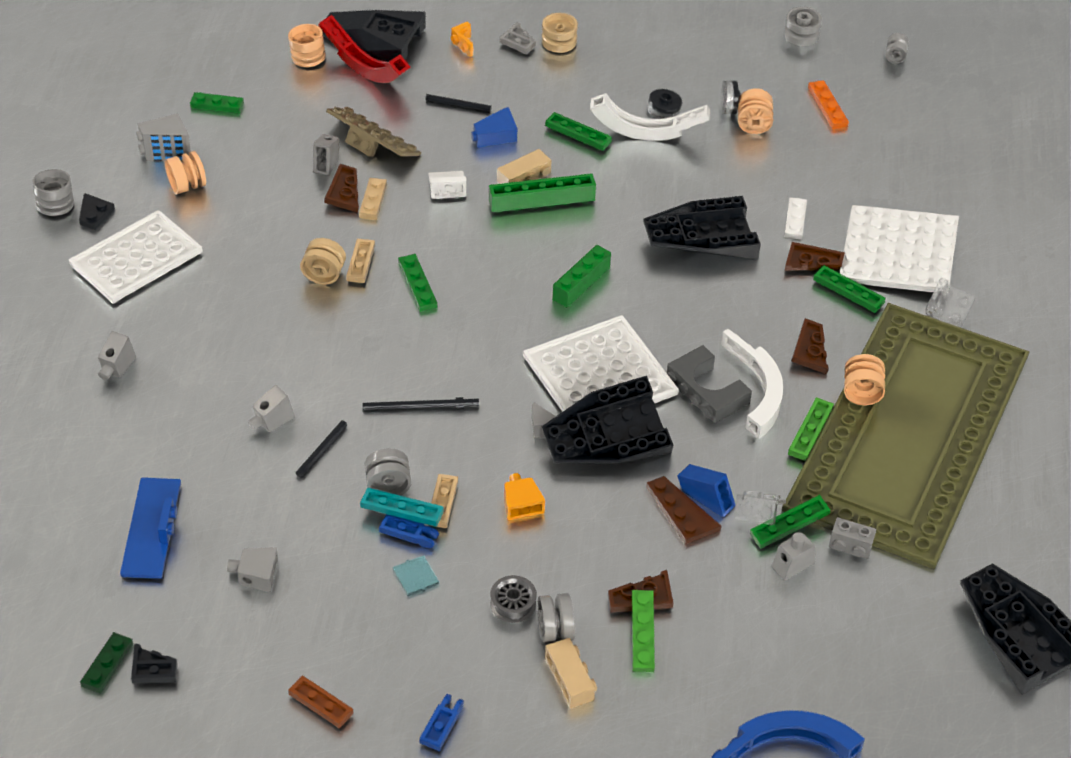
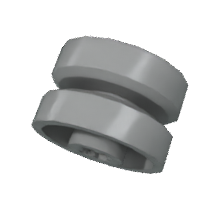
M796 7L789 10L784 30L785 39L796 46L805 47L815 44L819 39L822 22L821 15L809 7Z
M389 448L371 453L365 461L367 488L396 495L406 493L411 486L408 457L402 451Z
M569 593L557 594L555 606L550 595L538 596V624L543 643L555 642L557 630L561 640L567 638L574 640V614Z

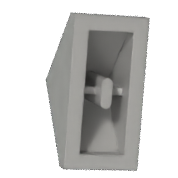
M535 402L532 404L531 414L533 437L545 438L542 426L556 416Z

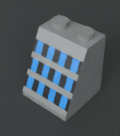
M178 113L138 124L139 131H136L138 141L141 142L138 147L140 154H144L147 161H165V159L178 156L182 162V154L186 153L189 156V152H191L189 134Z

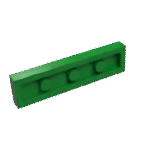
M556 112L545 121L546 127L602 151L612 142V136Z
M416 254L398 257V263L419 311L438 308L437 300Z
M825 265L820 268L813 278L814 281L874 313L883 306L886 300L885 297Z
M818 495L750 529V535L759 548L762 549L829 515L831 510L822 497Z

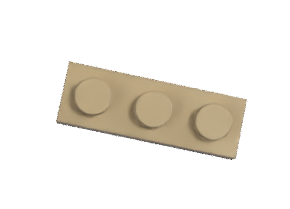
M369 178L359 211V218L377 220L387 186L386 179Z
M357 238L346 276L347 281L365 283L375 248V240Z
M438 474L431 503L444 506V513L437 527L447 528L458 485V476Z

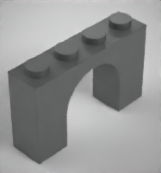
M702 345L668 363L667 374L680 392L685 394L694 406H697L711 421L717 423L749 405L752 390L740 379L719 390L701 387L695 379L711 371L714 368L715 356Z

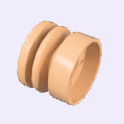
M301 24L290 30L288 40L294 64L300 67H313L324 61L326 53L322 30L319 26Z
M754 88L740 95L738 100V124L743 131L749 134H760L771 128L773 124V99L767 91Z
M195 151L189 152V156L186 153L182 154V162L178 156L165 159L166 174L176 195L189 191V184L193 189L198 188V185L200 187L206 186L204 166Z
M869 354L856 355L850 358L845 363L844 368L845 397L857 405L866 406L879 402L885 394V365L883 361Z

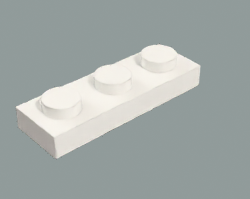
M789 198L784 238L802 240L807 200Z

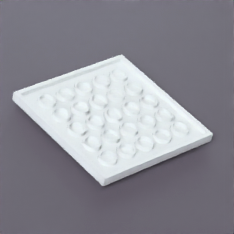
M852 205L844 247L845 255L842 267L840 268V274L863 285L949 294L959 216Z
M623 315L523 351V357L562 412L593 391L646 375L653 390L652 399L654 404L676 396L679 392L677 386Z

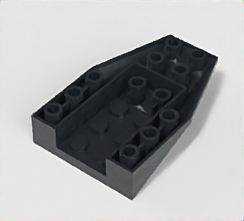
M344 11L330 12L327 16L332 15L365 53L375 59L387 62L398 55L406 59L408 56V44L412 37L421 36L426 28V12ZM322 31L323 36H324L325 38L329 39V38L325 35V33Z
M743 196L690 201L643 218L651 246L759 259L761 243L757 233L751 232L746 220L747 206Z
M647 375L593 391L544 424L542 430L554 463L618 464L671 454L674 445L668 429L663 428L652 399L653 390Z
M993 563L960 580V585L984 637L1021 694L1071 668V620L1050 598Z

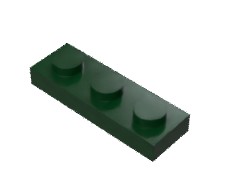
M113 632L81 679V687L100 694L132 647L133 640Z

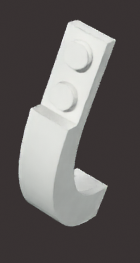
M607 93L591 98L590 110L604 125L621 135L639 140L660 141L682 136L683 129H689L694 125L710 120V108L708 105L670 118L646 119L631 115L620 109Z
M727 329L723 332L721 345L754 371L764 389L762 402L754 411L747 415L745 426L748 431L760 439L772 428L779 415L783 396L782 376L777 364L767 351L761 346L754 349L737 334Z

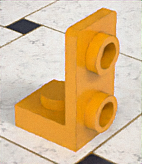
M464 22L451 28V41L463 53L472 57L473 43L468 40L471 38V24Z

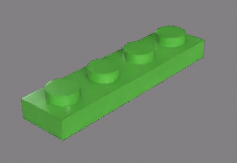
M815 398L788 450V455L806 461L834 407V403Z
M632 590L633 672H654L653 591Z

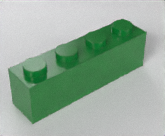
M595 245L553 284L552 300L568 308L610 269L611 252L599 245Z

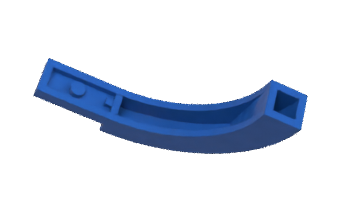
M777 711L758 716L739 726L737 737L733 738L723 750H717L711 758H740L749 750L762 743L785 738L814 742L831 750L840 758H853L862 751L865 738L849 726L825 715L807 711Z

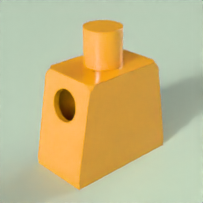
M519 473L510 475L509 482L504 484L507 520L545 513V498L533 478L521 479Z

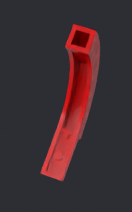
M332 15L318 24L339 50L338 56L351 69L368 80L377 83H388L411 68L401 55H398L389 62L379 61L369 56L350 38Z

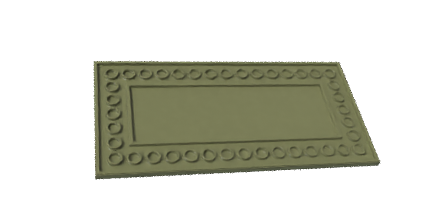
M887 303L861 353L876 356L883 361L885 365L884 397L872 405H857L845 397L843 388L781 511L786 512L820 495L831 511L829 515L813 522L814 524L833 530L836 519L842 518L875 528L876 534L872 546L935 570L1030 351Z

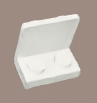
M463 171L429 173L431 199L466 197V176H464Z

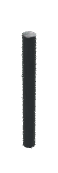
M426 94L425 98L426 101L487 112L492 110L491 105L430 94Z
M340 421L295 472L298 477L301 478L346 428L347 423L345 421Z

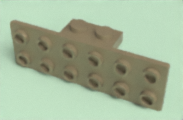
M349 107L327 108L326 110L327 113L350 126L345 142L369 157H374L378 144L383 145L399 156H421L422 152L417 150L416 146L405 143L401 137L391 135V131L381 129L377 123L369 122L365 116L354 113V110Z

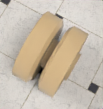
M552 13L546 16L542 22L543 46L547 50L557 53L572 50L577 43V20L572 15L566 13Z
M316 238L309 243L300 263V269L303 275L314 283L322 285L332 284L340 275L346 260V253L337 242L327 238Z

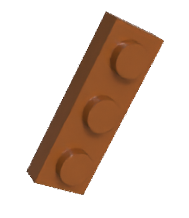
M303 675L288 689V694L339 729L354 714L353 708Z

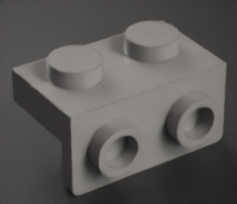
M837 518L832 530L829 548L869 559L876 529Z

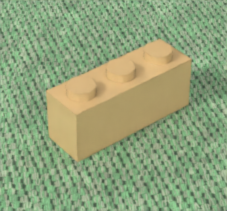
M540 149L535 150L497 168V182L502 184L540 179L551 173L552 160Z
M570 638L546 645L545 659L569 708L571 709L594 701L597 686L594 679H590L586 663L580 659L577 645H573Z

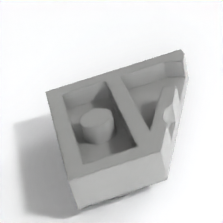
M516 22L500 37V43L524 54H528L536 46V41L529 36L526 30L521 29L519 22Z

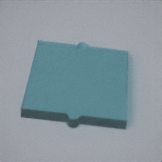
M424 555L413 560H406L405 563L392 567L407 596L420 591L425 592L426 589L439 584Z

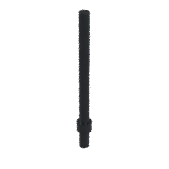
M456 397V399L368 402L362 403L363 410L442 407L464 409V407L479 406V398L463 399V397Z

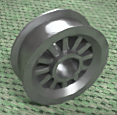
M510 575L500 578L493 584L490 592V607L498 619L508 623H519L533 615L536 609L537 592L531 581L521 576Z

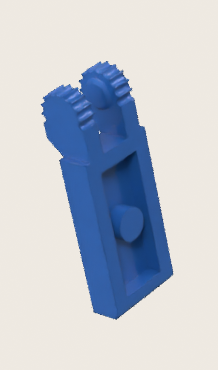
M388 514L385 515L379 526L380 533L415 544L418 543L421 547L429 549L434 545L432 539H436L439 536L438 530L423 523Z
M446 694L441 704H438L420 736L419 743L440 751L463 708L464 700L458 699L454 708L450 709L448 706L451 703L452 695Z

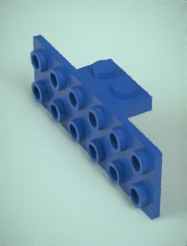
M144 477L140 479L120 571L121 577L155 579L163 577L170 537L174 533L173 522L177 517V501L181 486L180 479Z

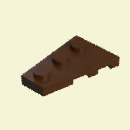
M344 164L339 165L325 196L324 203L358 213L357 168Z
M792 242L785 271L820 270L823 265L832 270H840L845 252Z
M807 318L804 319L791 362L827 374L829 367L826 363L827 353L824 349L823 324Z
M667 570L661 571L660 575L654 577L647 576L643 578V581L635 584L628 583L608 590L610 613L632 611V590L653 591L654 609L673 608V598Z

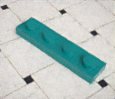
M372 488L366 489L360 501L361 508L437 527L444 513V506Z

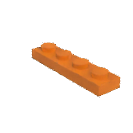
M825 81L809 82L808 89L831 128L848 127L849 121Z

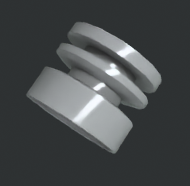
M50 169L42 171L34 177L33 188L36 207L40 213L58 216L69 212L73 208L74 200L71 179L67 172Z

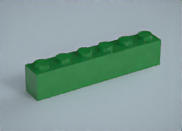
M593 173L489 185L491 212L595 201L596 183Z

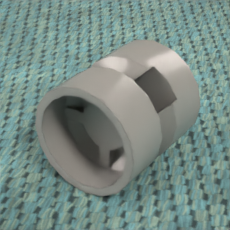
M895 33L888 38L885 56L889 62L899 64L905 61L909 43L905 35Z

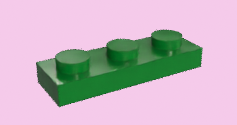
M194 92L190 101V108L240 114L244 99L235 96Z

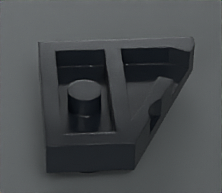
M85 193L79 217L80 225L96 230L115 209L114 203Z
M134 644L131 673L132 684L176 682L177 659L168 655L164 656L155 650L150 652L142 649L141 645Z

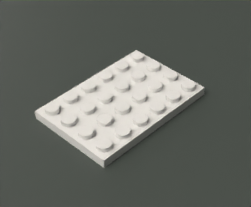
M157 210L69 259V263L113 304L203 251L202 246L161 211Z

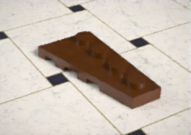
M665 476L646 483L647 490L685 545L721 531V525Z

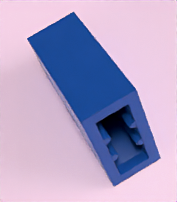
M509 107L474 123V131H471L472 141L476 142L477 148L517 142L518 129Z
M689 464L677 475L684 493L719 516L725 517L736 506L725 473Z

